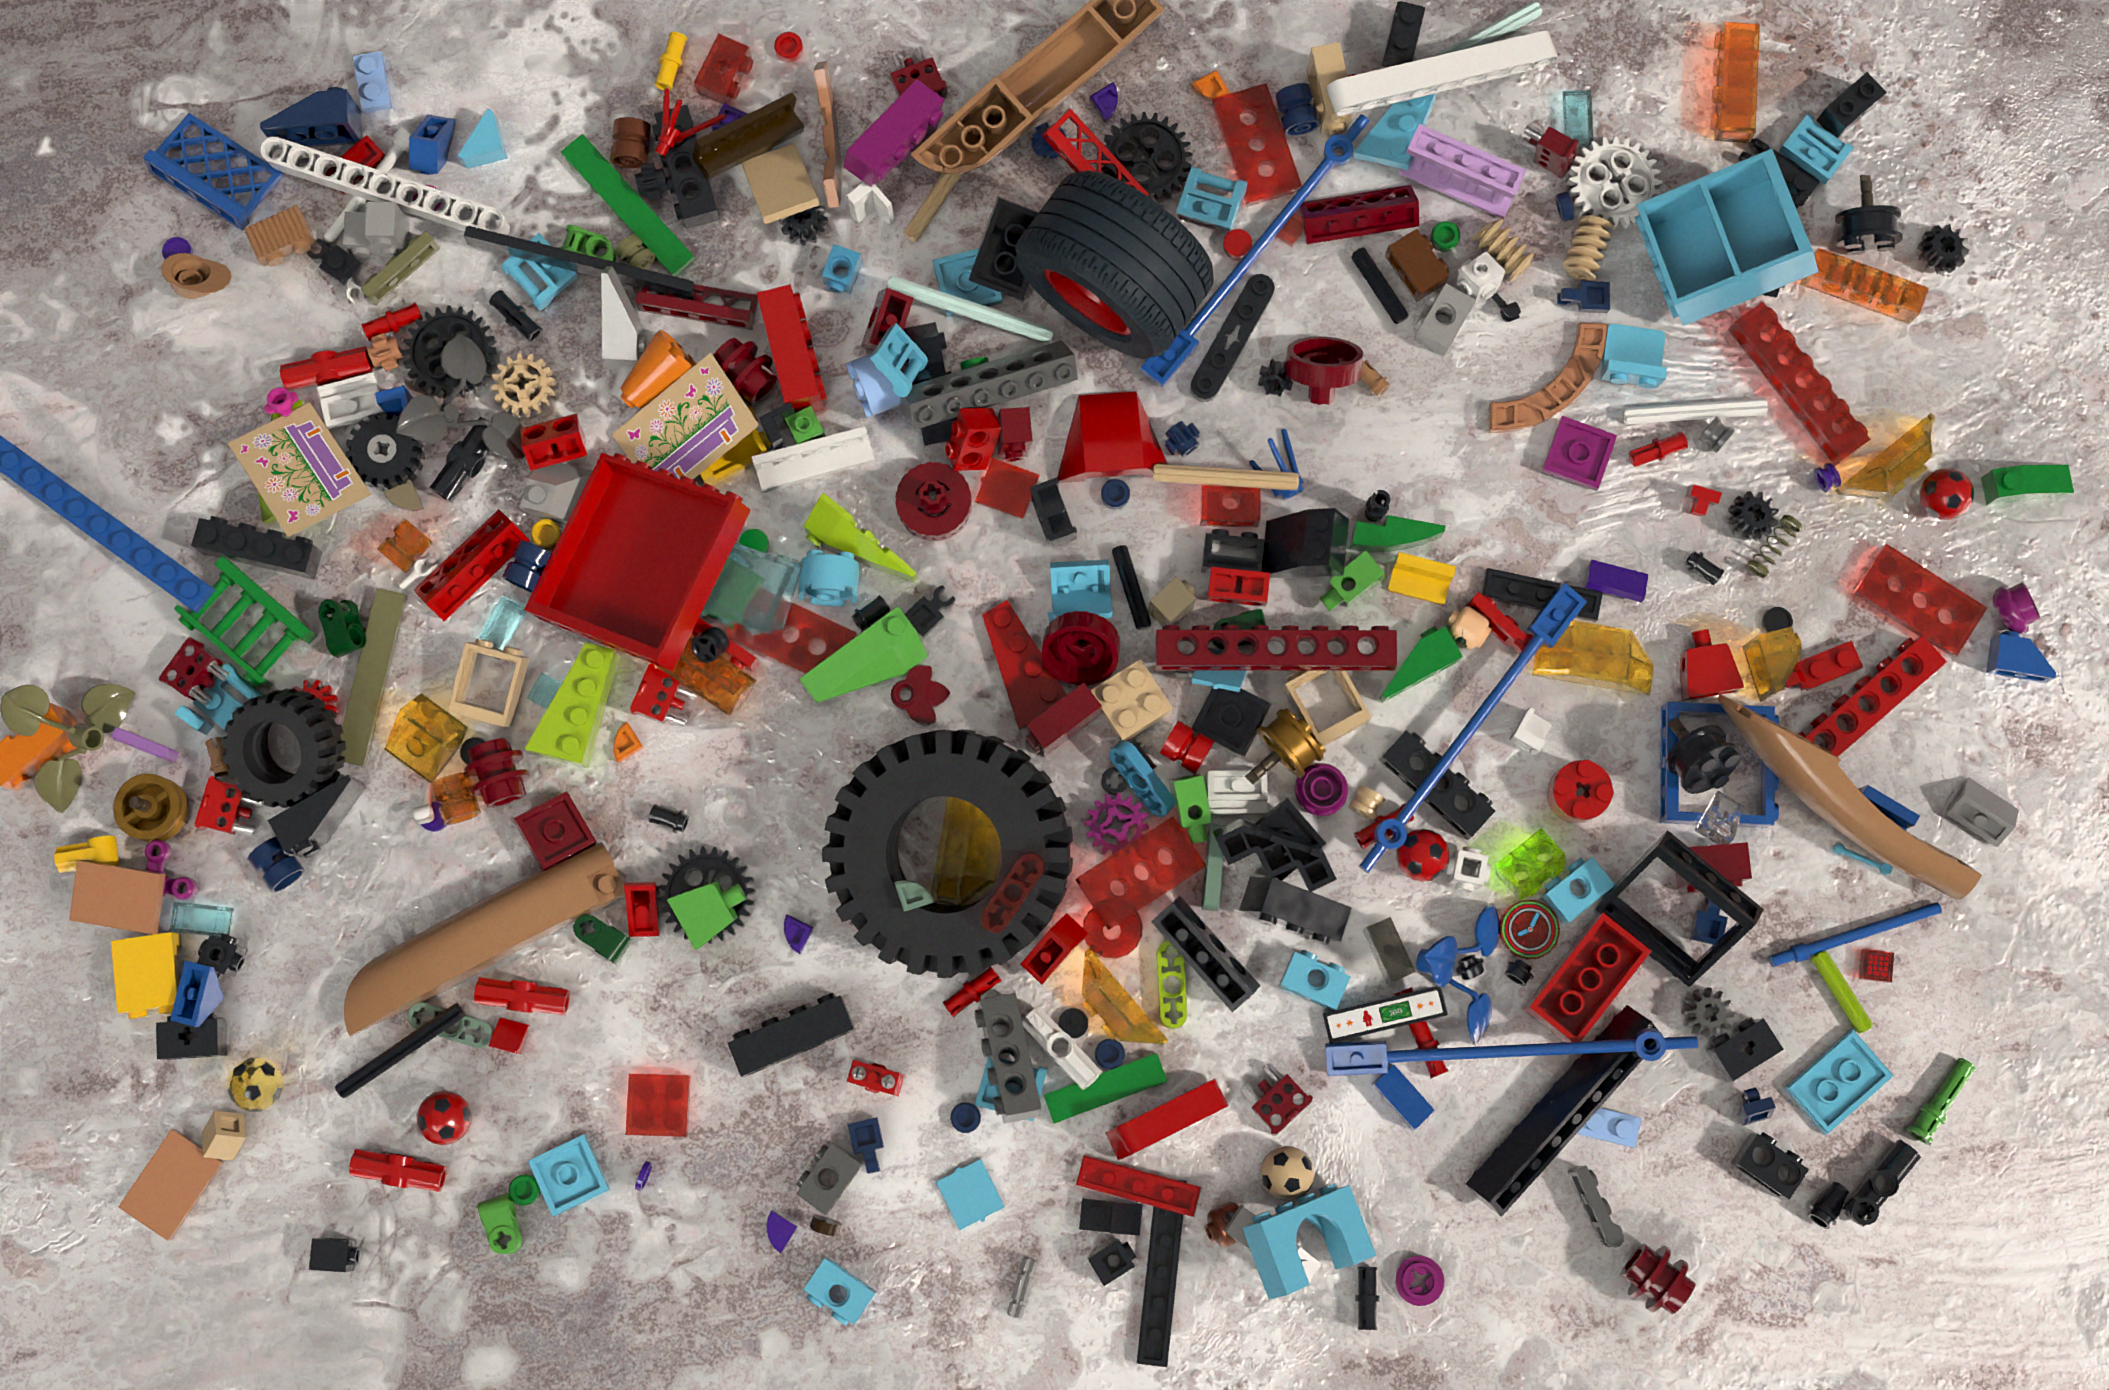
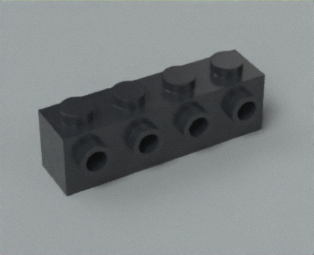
M211 516L210 520L199 518L191 546L200 553L219 558L224 556L228 560L315 580L322 551L313 545V540L301 536H296L295 540L284 538V533L267 529L266 533L256 531L257 528L255 526L245 523H239L238 527L228 525V520Z
M834 993L827 994L817 999L818 1005L808 1009L806 1005L796 1007L789 1011L790 1017L779 1021L776 1016L760 1023L762 1028L752 1033L748 1028L733 1034L734 1040L727 1044L740 1076L747 1077L855 1031L856 1028L841 995L835 997Z

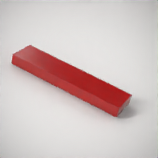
M1083 1155L1076 1182L1077 1186L1195 1217L1202 1187L1086 1155Z

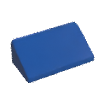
M1394 1064L1388 1069V1073L1382 1074L1371 1084L1411 1130H1416L1435 1111Z

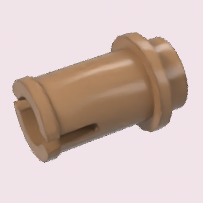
M1368 360L1363 361L1360 379L1370 389L1369 393L1371 395L1375 394L1377 397H1380L1390 387L1388 378L1382 377Z
M215 737L217 750L212 738L207 740L205 746H207L211 761L210 772H214L215 777L229 775L228 763L224 764L223 760L226 748L222 747V737Z

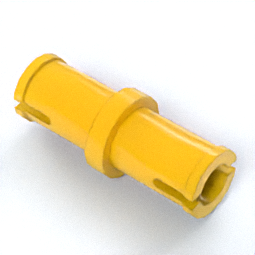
M675 31L669 33L665 52L660 56L659 62L661 66L654 85L662 91L665 88H668L669 91L672 90L676 72L682 66L681 56L687 41V37L682 33Z

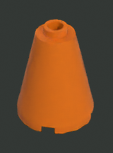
M659 330L655 333L621 385L620 389L623 394L620 397L630 408L633 409L636 406L641 409L697 363L689 354L686 355L681 349L682 346L664 330Z

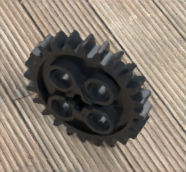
M1143 112L1140 120H1137L1136 116L1131 114V121L1129 123L1121 118V128L1112 125V135L1105 134L1104 142L1107 144L1105 147L1133 177L1139 173H1144L1149 177L1146 181H1138L1148 192L1149 198L1154 197L1158 203H1161L1162 194L1169 199L1172 198L1171 188L1179 192L1181 190L1179 181H1187L1188 175L1185 172H1190L1192 167L1188 162L1192 160L1193 153L1186 152L1190 149L1191 143L1183 142L1186 136L1185 131L1176 133L1178 124L1175 123L1169 127L1168 117L1166 116L1160 122L1158 121L1157 113H1154L1152 119H1147L1146 112ZM1153 136L1157 141L1150 144L1146 143L1143 138ZM1132 138L1137 140L1139 147L1131 140ZM1123 150H1128L1133 153V156L1123 158L1119 153ZM1141 151H1142L1143 156L1145 157V158L1142 159V160H1141ZM1103 155L1101 156V160H1107ZM1161 159H1169L1173 164L1164 167L1159 164V161ZM1102 164L1105 166L1101 168V173L1116 178L1114 166L1112 164ZM1153 171H1155L1159 176H1161V178L1157 179L1153 174ZM1121 175V181L1127 182L1125 178Z
M451 305L447 306L446 313H442L439 307H436L435 316L432 317L426 311L424 312L425 322L419 319L415 320L419 326L417 330L408 328L413 337L412 339L403 340L410 347V349L402 351L406 358H410L404 361L403 365L407 369H411L407 374L411 379H416L415 384L419 388L425 386L424 391L428 395L435 390V395L441 399L445 392L449 396L459 384L460 379L450 377L445 371L440 375H434V371L438 366L442 365L441 353L443 347L454 339L456 333L461 330H466V337L471 339L481 350L486 362L485 375L492 377V372L488 367L497 366L498 364L491 357L499 354L497 348L492 347L497 343V339L494 336H489L493 330L490 326H484L486 321L483 317L476 319V314L473 310L469 311L466 315L462 306L458 308L456 313ZM433 338L439 339L435 347L427 348L429 340ZM484 380L479 383L483 386L486 385ZM466 381L465 386L459 392L462 398H465V389L469 388L473 393H476L475 384Z
M701 846L700 855H696L692 849H689V859L686 860L683 856L678 855L681 864L676 866L669 863L673 873L671 875L662 874L668 880L667 885H658L659 889L666 892L664 896L658 897V901L666 903L667 906L663 907L660 913H670L665 923L670 925L676 922L677 924L673 932L676 934L680 933L683 928L667 900L677 894L708 884L710 869L714 870L711 882L718 881L720 877L728 875L732 879L731 887L738 883L745 893L746 900L733 906L738 918L717 934L718 938L724 942V932L728 931L731 935L735 936L734 926L736 924L740 927H745L741 920L742 916H752L746 910V907L756 904L748 899V896L755 894L756 890L748 888L747 885L753 882L754 879L753 877L743 876L748 871L747 866L737 868L740 862L738 857L729 861L730 852L727 850L720 857L717 847H714L711 854H708L706 848ZM695 870L701 871L702 881L696 886L689 885V874ZM684 933V939L689 940L686 933ZM714 937L708 941L709 944H713Z

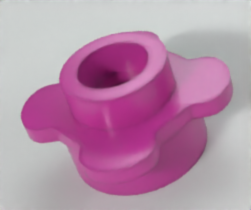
M282 387L274 388L267 395V404L264 406V409L268 414L278 413L283 417L291 415L292 406L298 400V395L296 392H289Z

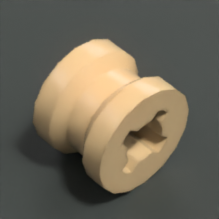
M1360 785L1356 791V799L1352 800L1348 807L1358 815L1374 821L1377 816L1376 810L1378 806L1383 805L1386 799L1374 790Z

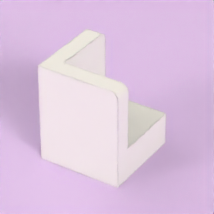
M1530 706L1523 714L1509 741L1536 755L1543 747L1544 739L1552 725L1535 715L1536 709Z

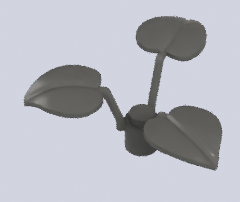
M458 334L443 347L441 363L445 372L450 377L460 379L459 384L439 406L436 400L428 395H418L412 398L400 414L396 433L409 436L422 443L435 444L444 438L447 428L451 426L457 429L462 426L485 425L487 428L482 432V439L488 449L506 459H523L525 455L521 446L520 428L523 427L513 415L499 412L492 416L491 422L487 419L458 420L459 411L456 406L451 404V401L462 390L466 381L478 384L483 380L486 373L485 358L479 347L468 337Z

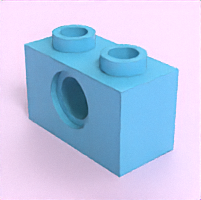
M1580 857L1567 868L1570 871L1563 879L1556 876L1544 886L1547 892L1541 897L1563 924L1573 920L1615 886L1614 882L1593 857L1585 861ZM1572 880L1578 881L1582 885L1583 891L1580 896H1575L1571 893L1569 886Z
M1301 950V953L1294 952L1278 987L1329 1010H1337L1351 977L1344 974L1346 969L1332 962H1329L1328 966L1317 962L1318 956L1306 950ZM1315 970L1322 974L1323 983L1320 987H1313L1308 982L1310 971Z
M828 1257L823 1259L803 1289L809 1293L806 1296L809 1301L820 1308L823 1304L834 1311L831 1315L844 1325H847L848 1322L854 1325L877 1292ZM839 1284L845 1287L847 1296L844 1301L837 1302L832 1299L830 1291L833 1285Z

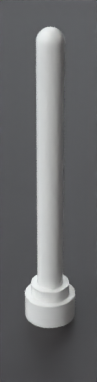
M402 127L394 134L395 139L392 142L394 145L376 167L377 170L388 173L402 153L409 151L410 132ZM358 196L352 198L325 233L324 241L327 244L334 243L344 230L345 212H358L367 199Z

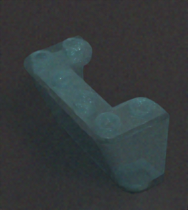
M735 542L700 615L707 616L710 613L718 616L717 621L731 626H734L735 623L743 625L744 631L754 635H761V632L772 634V631L784 629L803 562L780 553H764Z

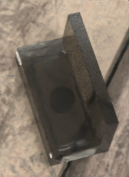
M1391 917L1362 929L1386 984L1416 972Z

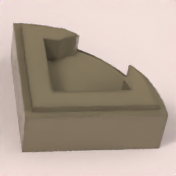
M412 481L384 492L387 499L398 508L409 511L424 509Z

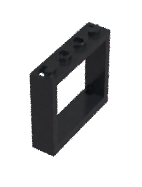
M1668 830L1615 883V886L1603 895L1595 908L1598 913L1606 914L1650 949L1651 953L1649 956L1653 960L1658 961L1675 978L1677 977L1688 987H1691L1757 924L1764 911L1760 905ZM1656 857L1737 922L1697 961L1618 897Z

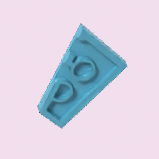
M1436 93L1393 103L1353 152L1354 158L1409 170L1413 156L1406 154L1418 125L1426 126L1436 100Z

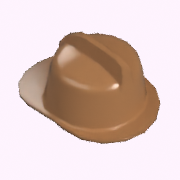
M189 253L171 255L163 261L161 266L162 276L171 284L174 292L186 299H197L210 293L218 292L229 285L232 278L230 270L225 265Z

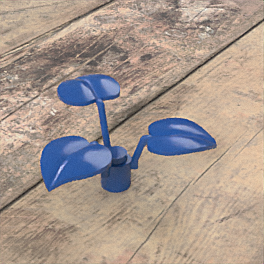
M1492 903L1486 906L1477 918L1475 925V939L1477 943L1474 946L1457 948L1456 939L1453 936H1446L1433 944L1429 949L1422 948L1418 953L1416 961L1417 970L1431 974L1437 986L1445 987L1449 983L1472 997L1473 1001L1470 1002L1467 1008V1026L1472 1045H1476L1488 1029L1492 1016L1491 1000L1488 994L1481 993L1478 995L1477 992L1451 978L1457 954L1481 950L1482 956L1488 957L1497 947L1500 938V919L1497 909Z

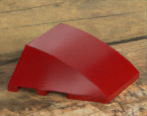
M1136 391L1078 395L1057 475L1059 483L1085 481V478L1143 474V477H1152L1154 465H1168Z

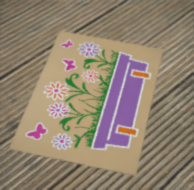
M710 352L612 435L626 457L631 460V463L635 464L639 460L650 465L654 471L663 468L673 473L675 478L680 479L681 475L693 480L757 428L759 424Z
M310 402L293 410L291 415L287 417L281 416L227 443L287 537L372 495Z

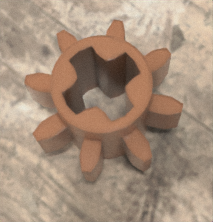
M385 333L372 337V346L367 347V351L375 368L382 366L387 372L399 367L398 359L402 358L403 354L395 337L388 339Z

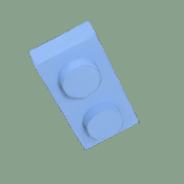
M377 51L353 56L362 111L369 113L391 109L392 103L382 52Z
M1599 1108L1577 1134L1636 1148L1641 1118Z

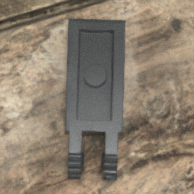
M1576 1166L1568 1170L1569 1172L1567 1173L1602 1245L1614 1248L1623 1245L1622 1243L1625 1242L1624 1234H1622L1621 1227L1614 1224L1610 1218L1612 1214L1610 1205L1604 1197L1601 1198L1597 1186L1599 1183L1594 1172L1591 1169L1588 1170L1587 1166Z

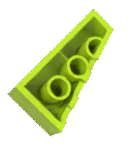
M585 642L524 750L532 755L588 769L620 658L615 649Z

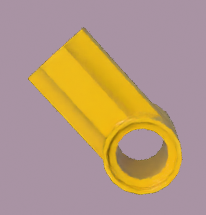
M116 836L93 837L88 839V842L56 847L54 862L58 872L76 871L78 860L120 866Z

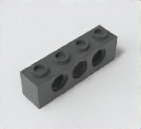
M1016 993L980 999L978 1010H974L977 1028H983L985 1038L981 1039L983 1056H989L991 1067L987 1068V1075L990 1086L996 1087L998 1097L993 1098L996 1115H1002L1003 1124L1039 1117L1042 1108ZM1001 1024L1008 1029V1032L1004 1035H998L993 1031L992 1027ZM1003 1053L1011 1054L1015 1061L1011 1064H1004L1000 1061L999 1055ZM1009 1082H1015L1021 1087V1091L1010 1093L1006 1090L1005 1085Z

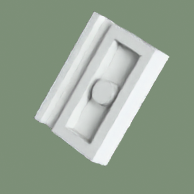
M374 372L317 387L326 427L329 430L353 424L362 419L368 420V416L373 414L379 417L381 413H385L376 401L375 393L380 392V388Z
M1251 770L1207 771V797L1211 815L1267 814V771L1253 785L1245 777Z

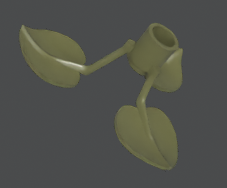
M99 684L90 688L81 700V708L88 715L84 719L86 724L80 723L73 727L43 717L49 710L50 701L47 693L38 686L21 685L6 692L2 697L0 704L1 716L5 725L12 732L18 735L31 736L37 732L40 722L68 732L70 743L77 747V749L61 754L58 757V762L54 760L44 762L35 776L34 783L37 793L57 812L63 813L69 807L76 796L82 779V770L79 762L67 758L79 753L85 754L87 750L95 751L102 746L104 742L103 733L113 732L115 727H119L126 717L129 705L136 694L133 690L117 684Z

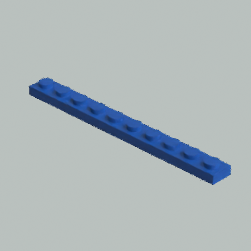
M0 435L1 473L196 613L200 611L214 593V588Z

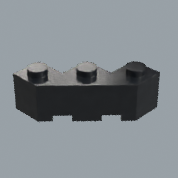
M936 322L904 328L903 331L928 359L927 365L922 371L918 372L912 385L952 373V371L946 372L942 350L947 349L944 332L938 333ZM957 417L921 428L924 446L948 442L952 433V424L956 421Z
M1238 819L1213 831L1228 865L1256 852L1269 879L1296 866L1309 892L1337 880L1325 853L1319 845L1242 819Z

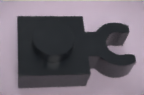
M317 239L316 242L322 247L321 252L314 254L308 250L307 255L314 262L320 264L318 267L325 274L344 286L362 263L338 245H335L331 250V247L324 240Z
M943 585L935 589L931 601L923 596L904 614L923 639L945 619L940 611L942 609H949L955 604L956 599L954 596L945 602L939 599L940 594L945 591Z

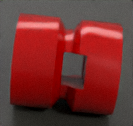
M1178 720L1159 754L1173 762L1179 759L1181 767L1196 774L1214 741L1201 733L1194 735L1193 728Z

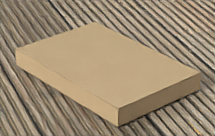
M795 143L753 157L742 163L765 224L820 205Z

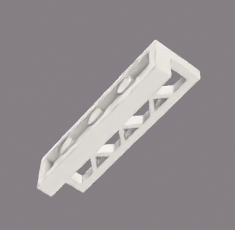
M866 426L752 456L762 492L875 462Z

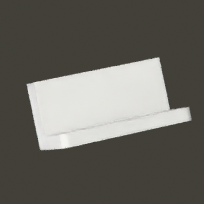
M863 182L847 195L850 215L858 224L874 210L889 225L895 222L892 203L875 184L870 187Z

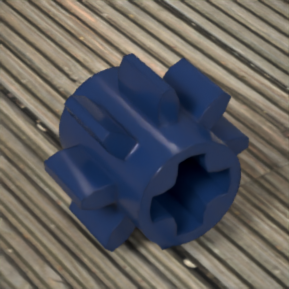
M1045 122L1036 127L1037 132L1032 134L1031 145L1038 156L1043 158L1049 156L1053 160L1059 155L1041 136L1050 127ZM1059 127L1060 132L1066 137L1064 130Z
M1180 421L1165 433L1168 437L1165 441V447L1172 456L1179 452L1182 457H1185L1199 447L1200 444L1196 439L1200 437L1201 433L1193 422L1186 426L1183 421Z

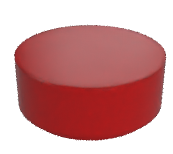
M784 32L776 38L774 48L780 60L791 63L797 61L802 56L803 43L797 34Z
M1242 229L1229 231L1223 241L1225 254L1236 260L1242 259L1252 247L1250 234Z

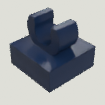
M1756 1087L1744 1090L1745 1095L1742 1096L1744 1104L1741 1106L1738 1114L1742 1126L1772 1118L1776 1108L1772 1097L1761 1099Z

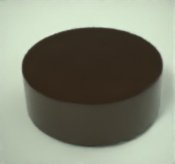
M813 1215L810 1223V1228L813 1231L828 1236L839 1235L842 1223L820 1215Z

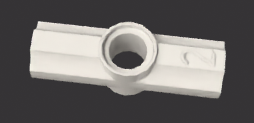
M1040 1006L1033 1009L1022 1021L1023 1028L1082 1090L1097 1080L1102 1071ZM1064 1041L1068 1043L1069 1050L1063 1055L1055 1054L1053 1047L1057 1042Z

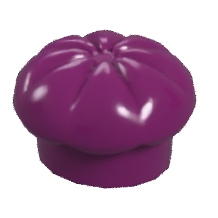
M2024 582L2009 589L2003 585L1995 590L1993 594L1994 607L2009 631L2019 634L2027 633L2029 631L2028 625L2040 620L2036 605Z
M1316 763L1304 769L1305 775L1302 778L1297 777L1295 783V796L1300 806L1308 813L1316 816H1328L1340 810L1348 796V784L1342 772L1326 763Z

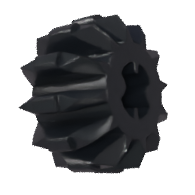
M816 206L779 219V223L783 225L781 228L783 235H789V240L792 243L800 238L801 245L803 246L806 245V239L808 238L813 243H816V234L824 235L826 233L823 227L828 224V218L824 216L826 213L825 207ZM803 217L808 218L805 220L804 224H800Z
M1950 224L1945 225L1943 228L1936 225L1931 231H1926L1922 235L1921 239L1923 241L1918 244L1917 249L1923 252L1919 255L1918 260H1926L1928 262L1925 270L1934 266L1936 274H1941L1944 270L1947 273H1952L1956 267H1961L1965 263L1964 257L1969 254L1970 249L1964 246L1968 242V238L1959 237L1961 229L1952 232Z
M1747 491L1744 494V498L1737 496L1734 499L1735 505H1731L1728 508V512L1733 516L1727 519V523L1736 524L1733 534L1742 531L1743 540H1748L1752 536L1755 541H1759L1762 535L1769 536L1772 533L1771 527H1775L1778 524V520L1773 516L1779 512V509L1770 508L1769 506L1773 503V498L1764 501L1763 492H1758L1754 497L1751 491ZM1750 511L1754 512V518L1757 520H1752V514L1749 513Z

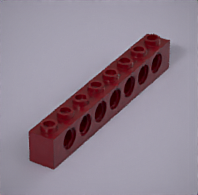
M1165 625L1162 626V630H1156L1155 635L1156 671H1394L1397 667V630H1389L1388 626H1372L1371 630H1359L1358 626L1353 625L1342 626L1341 630H1329V626L1324 625L1312 626L1311 630H1299V626L1295 625L1282 626L1281 630H1269V626L1265 625L1252 626L1251 630H1239V626L1236 625L1222 626V630H1210V627L1206 625L1192 626V630H1180V626ZM1182 641H1188L1194 646V651L1184 654L1179 651L1178 644ZM1212 641H1218L1223 645L1224 651L1214 654L1209 651L1207 645ZM1242 641L1250 642L1253 645L1254 651L1250 654L1241 653L1237 645ZM1272 641H1277L1282 644L1284 651L1280 654H1273L1269 651L1267 645ZM1302 641L1309 642L1313 646V652L1310 654L1301 653L1298 649V643ZM1332 641L1339 642L1343 647V652L1340 654L1331 653L1328 649V643ZM1362 641L1370 643L1373 652L1370 654L1361 653L1358 649V643Z

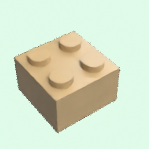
M1141 659L1090 690L1102 705L1101 714L1119 741H1130L1169 716L1173 710Z

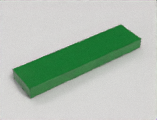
M1155 1053L1101 1073L1097 1080L1084 1090L1074 1083L1043 1096L1055 1124L1165 1083L1167 1079L1158 1054Z

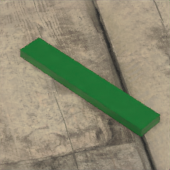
M583 134L561 151L562 156L630 231L642 240V244L655 254V258L671 276L675 277L695 260L692 253Z

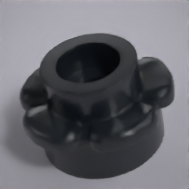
M1475 955L1466 956L1458 961L1459 966L1456 968V973L1460 974L1463 980L1473 979L1485 971L1482 965L1484 960L1476 958Z
M1516 959L1515 962L1507 963L1508 968L1504 974L1511 981L1521 986H1526L1529 979L1533 980L1534 976L1530 973L1532 968L1524 961Z

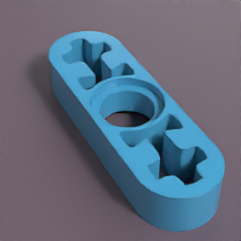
M1119 741L1109 751L1111 762L1149 812L1156 817H1165L1175 806L1174 797L1137 748L1129 741ZM1138 775H1140L1146 781V783L1143 782Z

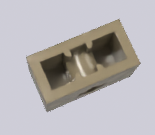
M1175 576L1150 600L1148 613L1161 626L1177 625L1193 610L1196 601L1194 596L1196 591L1186 580L1180 581Z

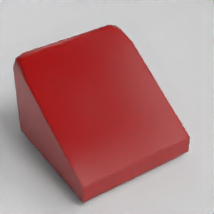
M500 1017L488 1046L521 1054L530 1025Z

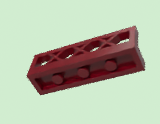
M1411 185L1305 201L1299 207V212L1304 222V239L1306 244L1420 226L1419 200Z
M695 284L696 299L692 301L675 298V296L668 294L665 296L651 294L648 289L642 288V292L637 291L635 303L639 311L753 330L758 305V297L755 294ZM714 295L719 296L724 304L721 306L704 303L703 301ZM740 300L751 302L749 310L733 308L731 306Z

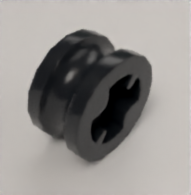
M1111 767L1103 773L1101 784L1105 792L1117 795V793L1124 792L1127 782L1123 778V783H1119L1117 789L1110 788L1111 784L1107 785L1106 779H1110L1113 773L1119 774L1118 778H1123L1116 767Z
M1857 1196L1848 1204V1214L1856 1223L1870 1225L1879 1217V1206L1871 1198ZM1862 1202L1863 1205H1870L1871 1210L1867 1211L1868 1217L1865 1219L1864 1216L1857 1215L1856 1211L1860 1210L1859 1204Z

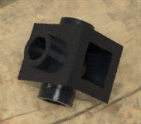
M222 933L221 937L210 935L208 940L205 939L199 947L198 956L200 957L197 963L214 967L219 979L223 975L235 977L245 962V955L248 949L237 945L239 939Z

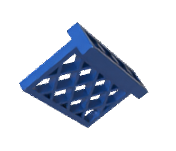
M190 113L186 115L155 152L150 149L143 157L149 172L241 231L249 224L248 217L283 177L281 171L272 168L269 163ZM193 124L200 129L201 137L185 139L184 132ZM219 141L224 144L225 152L208 154L207 143ZM203 145V155L187 157L186 146ZM182 147V158L170 159L165 156L170 148ZM243 156L247 159V167L231 169L230 158ZM226 159V170L211 172L209 161ZM205 162L206 172L193 174L189 171V164ZM266 171L272 175L266 182L254 183L253 173ZM249 174V185L234 187L232 176ZM228 177L230 187L216 189L213 187L212 179ZM252 191V199L245 207L236 201V193Z

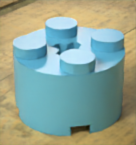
M821 550L807 551L806 557L800 561L798 597L804 601V596L811 598V604L827 607L844 606V601L851 599V604L855 603L858 599L859 563L854 560V554L838 552L836 555L825 554Z

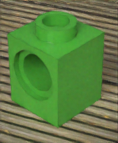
M811 406L785 418L787 427L796 444L826 437Z

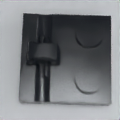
M1212 688L1192 728L1193 731L1201 733L1214 742L1245 757L1258 732L1257 729L1261 726L1272 704L1242 688L1240 692Z
M1287 797L1255 823L1319 845L1321 848L1326 844L1323 838ZM1295 866L1277 875V879L1283 881L1297 867Z

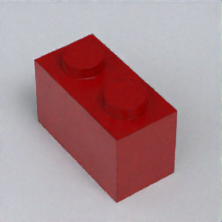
M1066 913L1049 929L1020 965L1043 985L1061 967L1089 933Z

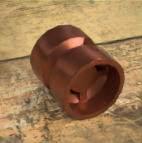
M620 117L614 120L612 137L615 142H613L611 147V163L628 169H641V165L648 163L649 152L648 147L645 145L650 142V123L634 117Z

